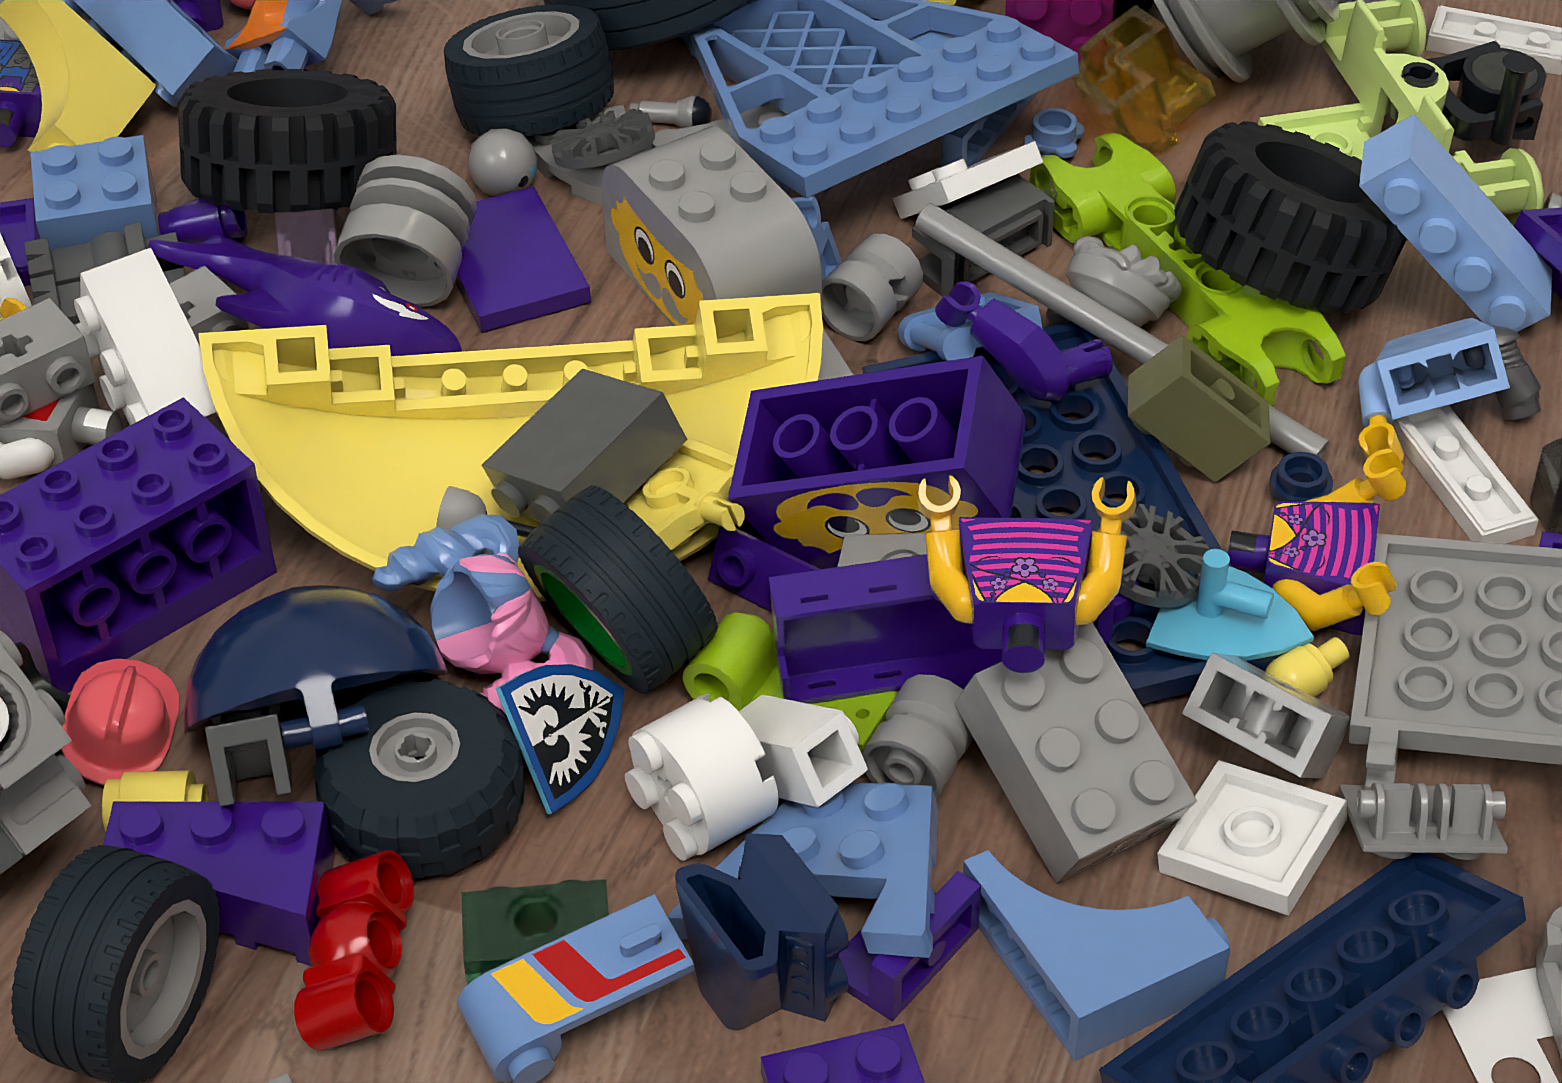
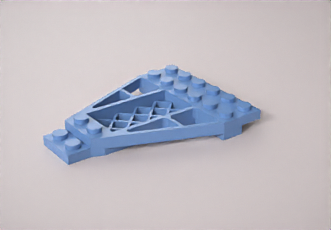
M751 0L745 6L723 19L678 37L686 42L690 54L697 58L732 139L784 192L793 189L805 198L1079 73L1077 52L1027 27L1014 18L929 0ZM929 30L962 36L951 38L945 41L943 46L935 49L923 48L909 40ZM722 74L738 84L728 87ZM766 102L771 103L788 114L783 117L768 119L756 129L746 128L740 115Z

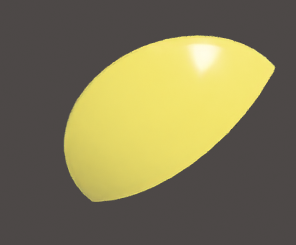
M820 293L699 301L695 325L634 329L633 340L391 356L390 345L328 349L326 325L198 333L204 375L214 409L228 439L255 463L259 485L285 513L308 533L341 555L376 571L377 567L387 566L390 552L399 547L414 546L419 533L436 527L440 505L449 486L468 490L478 495L486 506L487 515L502 516L505 520L538 528L540 522L521 515L518 518L512 517L498 506L491 494L494 486L481 465L581 369L663 392L687 437L737 456L752 390L818 381L822 356L823 322ZM706 523L692 534L691 539L684 546L672 550L673 554L681 561L696 553L718 537L720 526L715 523ZM518 536L519 545L526 538ZM518 558V568L526 576L539 601H546L529 577L521 559ZM439 574L425 584L419 586L410 585L436 592L438 583L443 577Z

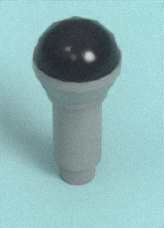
M691 95L677 102L642 100L640 103H631L629 110L636 109L642 110V113H648L651 123L676 124L677 127L681 128L708 124L711 122L712 109L709 103L698 95Z

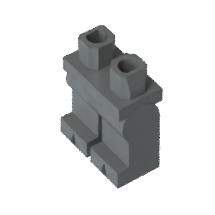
M138 222L124 225V233L117 231L105 232L97 235L88 243L52 250L48 238L24 242L34 305L50 298L74 325L80 323L74 305V299L80 298V273L148 249L150 240L178 242L176 232L145 239L141 223ZM155 256L169 284L185 276V267L183 265Z

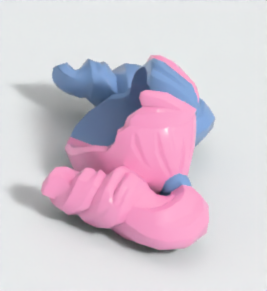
M478 514L456 524L448 530L435 527L429 531L419 533L414 546L399 547L389 553L387 566L377 567L372 581L380 589L399 591L410 584L417 586L425 584L434 576L441 574L443 578L438 583L430 606L431 631L437 642L441 656L455 667L478 674L501 673L502 678L497 679L490 685L484 686L480 694L488 697L491 703L499 709L501 708L505 713L495 688L513 677L543 665L573 664L594 670V662L579 638L561 633L549 625L537 595L529 585L524 573L518 568V548L520 545L516 528L502 516ZM538 654L547 655L549 658L545 663H534L531 661Z

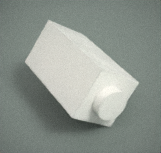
M761 695L739 711L757 736L766 754L755 761L762 782L774 775L778 789V798L818 808L868 770L858 747V732L842 710Z

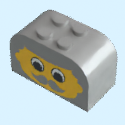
M710 126L605 168L602 175V198L607 253L673 326L695 325L699 301L820 293L822 311L821 262L815 239L805 217L795 202L721 128Z

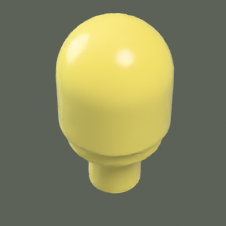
M1333 637L1318 648L1307 643L1285 652L1267 666L1265 672L1316 697L1324 692L1328 684L1333 681L1332 670L1347 661L1350 655L1346 645L1339 638Z

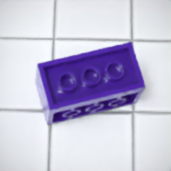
M184 397L0 495V631L5 633L14 644L18 642L25 644L30 650L36 669H38L41 676L52 686L66 694L72 691L81 673L96 663L112 659H128L277 573L255 463Z

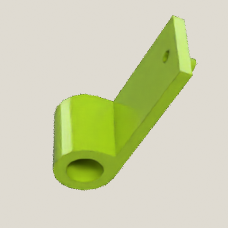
M734 612L726 615L719 623L716 633L698 651L683 671V683L691 697L696 699L703 694L710 693L709 702L722 697L729 701L738 711L761 695L783 699L777 668L775 638L769 625L761 618L751 614ZM889 691L809 704L842 710L858 732V747L862 754L880 723L886 721V712L898 692Z

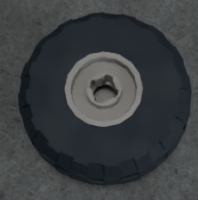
M415 679L398 681L397 685L384 689L379 687L364 694L356 704H350L348 707L364 704L369 731L342 737V745L316 750V764L313 767L317 802H325L331 836L337 844L338 850L348 859L355 861L385 850H393L406 862L413 879H426L427 876L439 874L446 876L461 871L465 866L473 862L477 863L479 860H482L497 848V845L507 834L511 833L518 821L521 805L524 803L525 778L523 760L518 740H516L507 715L501 708L499 709L491 703L488 697L465 686L463 688L455 686V684L449 681L432 679L431 681L416 682Z

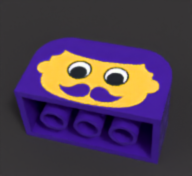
M983 356L752 390L728 499L732 503L742 506L745 518L770 545L819 569L838 567L845 535L925 533L931 531L930 519L926 518L919 511L917 505L919 485L924 478L926 480L925 494L927 499L932 504L939 506L951 501L948 487L949 475L958 481L961 492L958 507L951 516L952 529H959V517L1011 518L1025 431V415Z

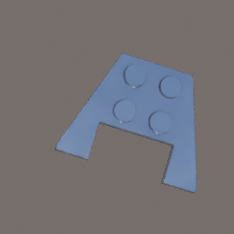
M851 782L818 808L785 800L772 816L768 817L752 832V834L783 835L830 896L877 899L861 930L868 953L930 957L933 950L930 914L934 913L935 894L931 883L932 867L936 866L939 813V806L932 786ZM745 840L715 869L738 879ZM678 903L669 913L668 919L679 938L688 939L680 903Z

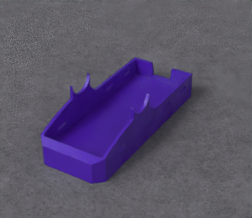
M927 554L768 577L777 668L783 699L809 704L900 690L908 678L918 674L935 675L950 680L964 690L974 674L1002 662V649H981L973 643L970 624L956 621L932 591ZM1114 599L1093 622L1106 645L1113 637Z

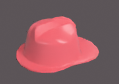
M112 659L99 662L81 673L73 686L64 715L66 722L62 725L72 741L61 748L64 757L77 768L82 778L104 786L108 779H121L124 772L156 771L160 768L168 753L179 713V692L172 679L155 666L130 659Z

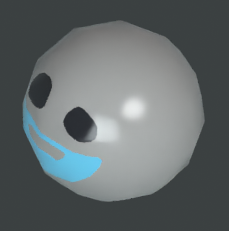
M506 128L491 129L479 136L472 144L467 167L472 180L483 193L495 197L528 188L536 176L538 159L533 146L522 133Z

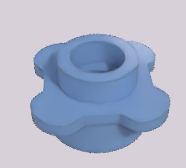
M1044 109L1034 116L1032 120L1033 131L1030 135L1024 137V145L1035 141L1042 155H1056L1061 158L1072 157L1077 152V145L1075 143L1077 139L1084 136L1085 128L1081 123L1077 122L1074 114L1065 109Z

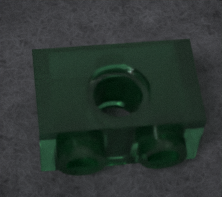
M606 879L589 881L565 880L556 884L513 888L497 886L487 890L461 892L463 959L467 985L487 971L608 916L609 904Z

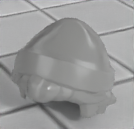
M1085 236L1079 238L1073 246L1074 256L1066 270L1071 287L1138 327L1150 321H1157L1164 311L1168 309L1171 302L1176 301L1181 295L1182 286L1171 271L1164 272L1160 268L1158 258L1155 256L1141 259V252L1135 245H1129L1123 250L1116 251L1103 247V242L1096 237Z

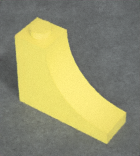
M3 0L0 3V17L10 26L24 45L36 70L41 89V121L35 139L28 148V151H41L58 145L74 146L94 143L111 137H118L157 85L64 1Z

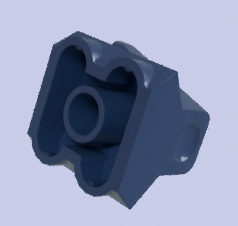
M746 833L738 879L703 863H694L678 869L675 874L676 890L699 989L723 1025L731 1030H742L781 1009L826 1022L837 997L848 992L849 989L848 977L839 958V952L848 948V933L838 911V905L783 835Z

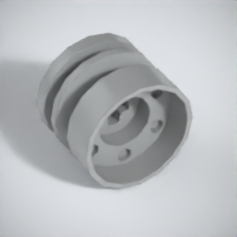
M401 154L376 158L365 165L359 177L356 192L350 204L351 212L343 225L333 255L335 264L348 265L383 281L392 295L416 304L419 307L433 306L447 299L453 289L462 260L461 250L469 238L470 226L477 212L475 194L464 179L447 167L425 158Z

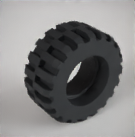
M261 69L255 72H231L226 76L220 77L215 75L205 78L203 82H194L188 89L186 88L178 102L181 180L193 196L198 199L204 198L207 203L216 206L226 205L229 209L245 211L248 209L269 214H275V212L307 214L308 211L331 212L338 211L342 207L350 208L359 177L365 165L381 156L397 155L396 103L393 97L383 85H378L376 81L370 79H358L356 75L346 73L341 75L333 74L331 71L322 70L302 71V69L278 71Z
M1243 121L1239 125L1235 122L1226 123L1205 137L1174 209L1180 237L1186 238V245L1194 254H1201L1204 257V262L1213 269L1222 270L1230 275V279L1236 283L1255 288L1260 291L1259 294L1271 299L1279 298L1288 301L1290 305L1303 309L1313 307L1317 308L1319 312L1334 313L1337 310L1343 313H1351L1358 309H1363L1376 301L1407 241V238L1399 231L1397 225H1394L1359 187L1362 160L1339 151L1340 148L1327 142L1323 144L1311 139L1309 135L1298 131L1293 133L1283 130L1280 126L1271 124L1260 126L1250 121Z

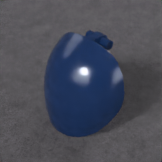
M317 585L292 587L267 596L240 610L214 632L197 656L188 678L184 705V734L194 731L205 722L237 710L246 711L298 699L304 703L308 717L280 723L286 750L314 744L315 750L342 745V737L369 731L364 704L336 710L333 698L336 691L390 679L400 674L414 672L431 673L437 676L450 674L439 650L425 628L406 610L384 597L343 586Z

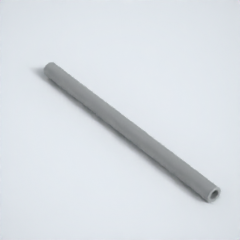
M927 204L918 215L915 224L918 230L1142 365L1168 346L1165 342L934 204ZM1269 405L1270 442L1288 453L1307 452L1317 455L1322 459L1330 441Z

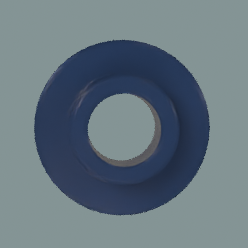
M1294 452L1284 456L1272 470L1269 487L1272 495L1279 502L1307 501L1331 493L1333 478L1323 459L1312 453Z

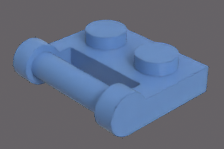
M993 292L980 294V306L984 307L990 300L995 298L1042 328L1039 306ZM935 307L906 316L898 327V337L904 346L916 351L934 350L944 361L973 357L976 348L982 347L970 335L973 322L967 320L965 324L959 327L947 326L936 316Z

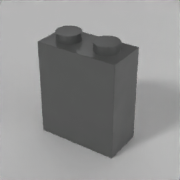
M581 369L481 466L494 486L491 490L492 497L503 511L515 518L521 515L542 523L547 517L553 515L554 511L561 505L568 502L571 497L590 485L605 489L624 503L688 439L663 392Z

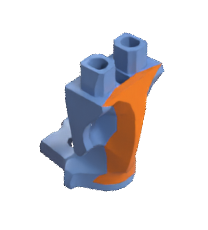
M256 0L246 26L226 40L225 50L238 59L233 72H255L261 69H271L272 71L302 69L303 71L307 65L324 61L333 49L332 40L342 0ZM398 0L349 1L367 15H371L383 9L384 4Z

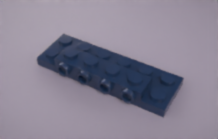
M1412 853L1409 857L1396 859L1101 1067L1099 1072L1102 1083H1363L1371 1072L1374 1059L1393 1045L1401 1048H1408L1414 1045L1422 1036L1426 1021L1444 1007L1449 1006L1453 1009H1460L1471 1001L1480 981L1476 957L1526 921L1523 897L1429 853Z

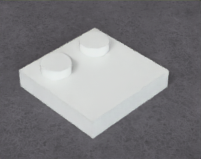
M1035 141L987 158L968 167L963 158L909 179L911 191L892 199L900 219L920 213L929 203L937 207L950 203L1041 164L1043 160Z
M1218 760L1195 795L1197 802L1180 818L1157 853L1159 872L1289 916L1347 821V800Z

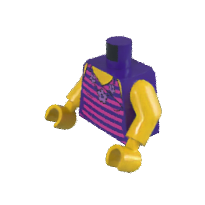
M1382 449L1373 453L1364 463L1363 471L1367 477L1364 481L1360 478H1355L1328 495L1307 501L1279 502L1274 506L1270 536L1232 530L1228 551L1231 566L1241 571L1264 574L1263 583L1273 588L1298 612L1310 631H1317L1327 627L1362 636L1365 611L1371 615L1385 613L1391 603L1388 592L1394 591L1397 586L1388 566L1383 562L1374 561L1380 504L1374 503L1373 497L1378 495L1383 500L1391 501L1400 498L1404 494L1406 480L1401 474L1404 465L1398 455L1392 449Z
M949 475L948 487L951 501L939 506L932 504L927 499L925 494L926 480L924 478L919 485L917 505L919 511L926 518L930 519L931 531L925 532L932 591L956 621L970 624L973 643L981 649H1002V662L1009 670L1018 673L1034 672L1044 665L1045 650H1068L1076 643L1079 626L1093 623L1118 594L1121 586L1127 535L1121 534V526L1123 521L1128 520L1134 514L1136 508V495L1130 481L1127 484L1126 501L1117 508H1110L1102 503L1105 492L1104 477L1094 484L1092 500L1098 515L1101 517L1099 531H1093V519L959 517V529H952L951 516L955 513L960 500L961 489L958 481Z

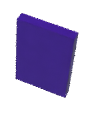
M534 186L476 201L477 212L470 226L469 238L461 250L462 260L455 281L481 332L591 302L590 286Z

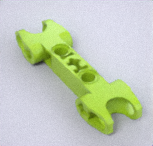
M1107 133L1095 138L1096 150L1092 158L1095 167L1073 166L1056 155L1041 156L1043 163L1031 167L1029 182L1044 191L1055 201L1053 227L1071 243H1075L1081 237L1098 236L1109 247L1113 246L1117 251L1123 250L1129 245H1135L1141 252V259H1146L1149 256L1158 258L1160 268L1164 272L1171 271L1182 286L1180 297L1176 301L1171 302L1169 308L1189 327L1187 339L1268 401L1270 406L1276 404L1275 392L1280 383L1275 373V368L1295 370L1315 383L1328 384L1341 379L1346 358L1345 352L1336 334L1317 308L1307 307L1303 309L1290 305L1288 301L1279 298L1274 300L1261 295L1259 290L1248 285L1242 286L1231 280L1230 275L1222 270H1215L1206 264L1201 254H1194L1186 245V238L1180 237L1175 220L1174 203L1176 200V189L1174 180L1168 169L1148 150L1120 134ZM1050 181H1051V183H1052L1054 189L1056 190L1057 194H1056L1055 191L1053 190V188H1052V186H1051V184H1050ZM1310 340L1320 347L1324 361L1318 355ZM1255 380L1257 382L1258 390L1254 385Z

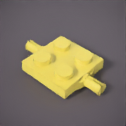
M687 437L688 440L624 504L633 510L663 540L671 551L684 546L691 539L692 534L706 523H715L728 531L737 530L735 525L740 527L745 517L742 506L732 503L728 499L737 456Z

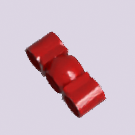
M385 850L329 869L320 878L318 885L320 903L316 908V915L320 920L309 940L308 954L312 967L304 970L303 982L305 987L298 992L294 1002V1016L298 1031L306 1044L316 1051H325L383 1033L391 1026L393 1021L394 1003L392 995L395 993L396 984L391 978L402 958V941L399 931L406 928L407 918L405 912L411 908L414 901L412 874L403 858L393 850Z

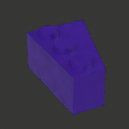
M113 801L103 845L133 849L181 864L203 875L212 883V888L215 889V895L218 897L220 932L233 935L236 945L257 950L260 944L295 953L297 962L311 966L308 954L309 940L320 920L316 915V908L320 903L318 885L322 874L333 868L335 859L325 802H234V804L220 806L219 802Z

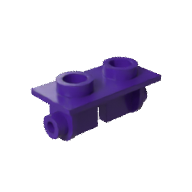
M720 526L708 580L772 612L768 577L821 569L759 540L757 535L750 531L743 532L739 529L728 531Z

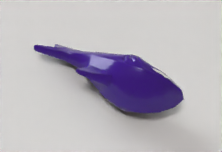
M218 234L211 235L208 240L200 243L150 240L148 248H151L157 257L193 269L206 266L215 275L246 290L248 293L217 297L215 306L221 311L264 329L326 325L328 349L390 345L391 356L462 352V347L457 337L446 325L416 304L392 295L383 281L360 269L344 264L327 265L297 257L263 252Z

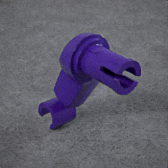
M970 282L955 284L949 292V296H943L935 307L936 316L947 326L959 327L965 324L967 320L973 322L970 335L1001 364L1017 386L1034 399L1059 401L1065 396L1069 387L1086 381L1105 378L1112 372V356L1107 346L1102 347V340L1095 339L1076 347L1059 350L1051 337L1039 325L995 298L990 300L984 307L980 306L981 296L979 290Z

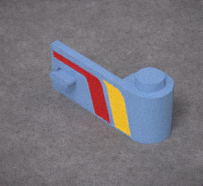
M655 894L487 971L464 987L458 996L457 1005L495 1079L498 1082L535 1083L548 1075L554 1068V1059L561 1051V1034L695 971L691 957Z

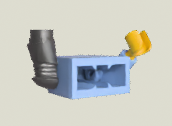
M1469 318L1387 341L1376 361L1363 368L1358 379L1362 422L1366 427L1360 433L1358 440L1366 460L1379 450L1392 449L1398 455L1401 462L1403 461L1404 452L1394 427L1391 425L1392 421L1397 418L1493 392L1496 393L1505 420L1521 419L1540 412L1541 406L1538 398H1540L1539 390L1541 385L1529 364L1523 360V355L1520 353L1519 347H1517L1516 340L1521 336L1510 328L1490 326L1474 318Z

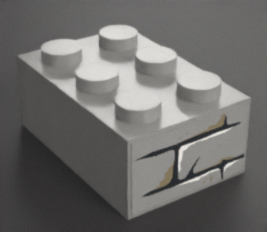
M1093 623L1079 626L1076 643L1068 650H1045V662L1039 670L1030 673H1018L1009 670L1003 665V662H1000L974 674L954 703L1056 884L1171 828L1197 802L1193 792Z

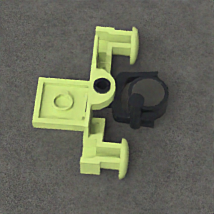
M1357 0L1355 2L1339 4L1340 17L1338 20L1330 24L1324 21L1325 39L1321 45L1360 103L1260 117L1258 121L1260 126L1271 124L1280 126L1283 130L1294 133L1298 131L1309 135L1313 140L1323 144L1327 142L1340 148L1339 151L1351 157L1355 156L1360 160L1363 157L1364 142L1381 133L1384 116L1389 112L1391 117L1397 121L1396 124L1415 114L1448 153L1453 136L1465 141L1491 139L1496 144L1507 146L1511 144L1512 139H1535L1543 108L1541 96L1547 75L1543 66L1533 57L1517 50L1500 48L1501 46L1496 40L1443 57L1425 60L1421 56L1425 49L1426 24L1424 12L1418 0H1386L1371 3ZM1448 81H1460L1457 95L1451 91ZM1509 148L1502 154L1500 160L1474 164L1465 150L1454 152L1452 157L1513 226L1521 210L1543 209L1544 190L1541 173L1534 158L1523 149Z

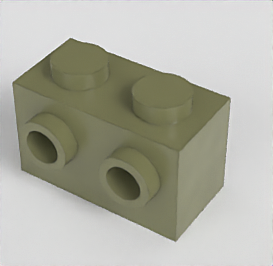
M1183 335L1128 375V417H1130L1134 425L1141 432L1155 436L1171 448L1186 466L1196 467L1214 482L1220 480L1270 444L1269 402Z

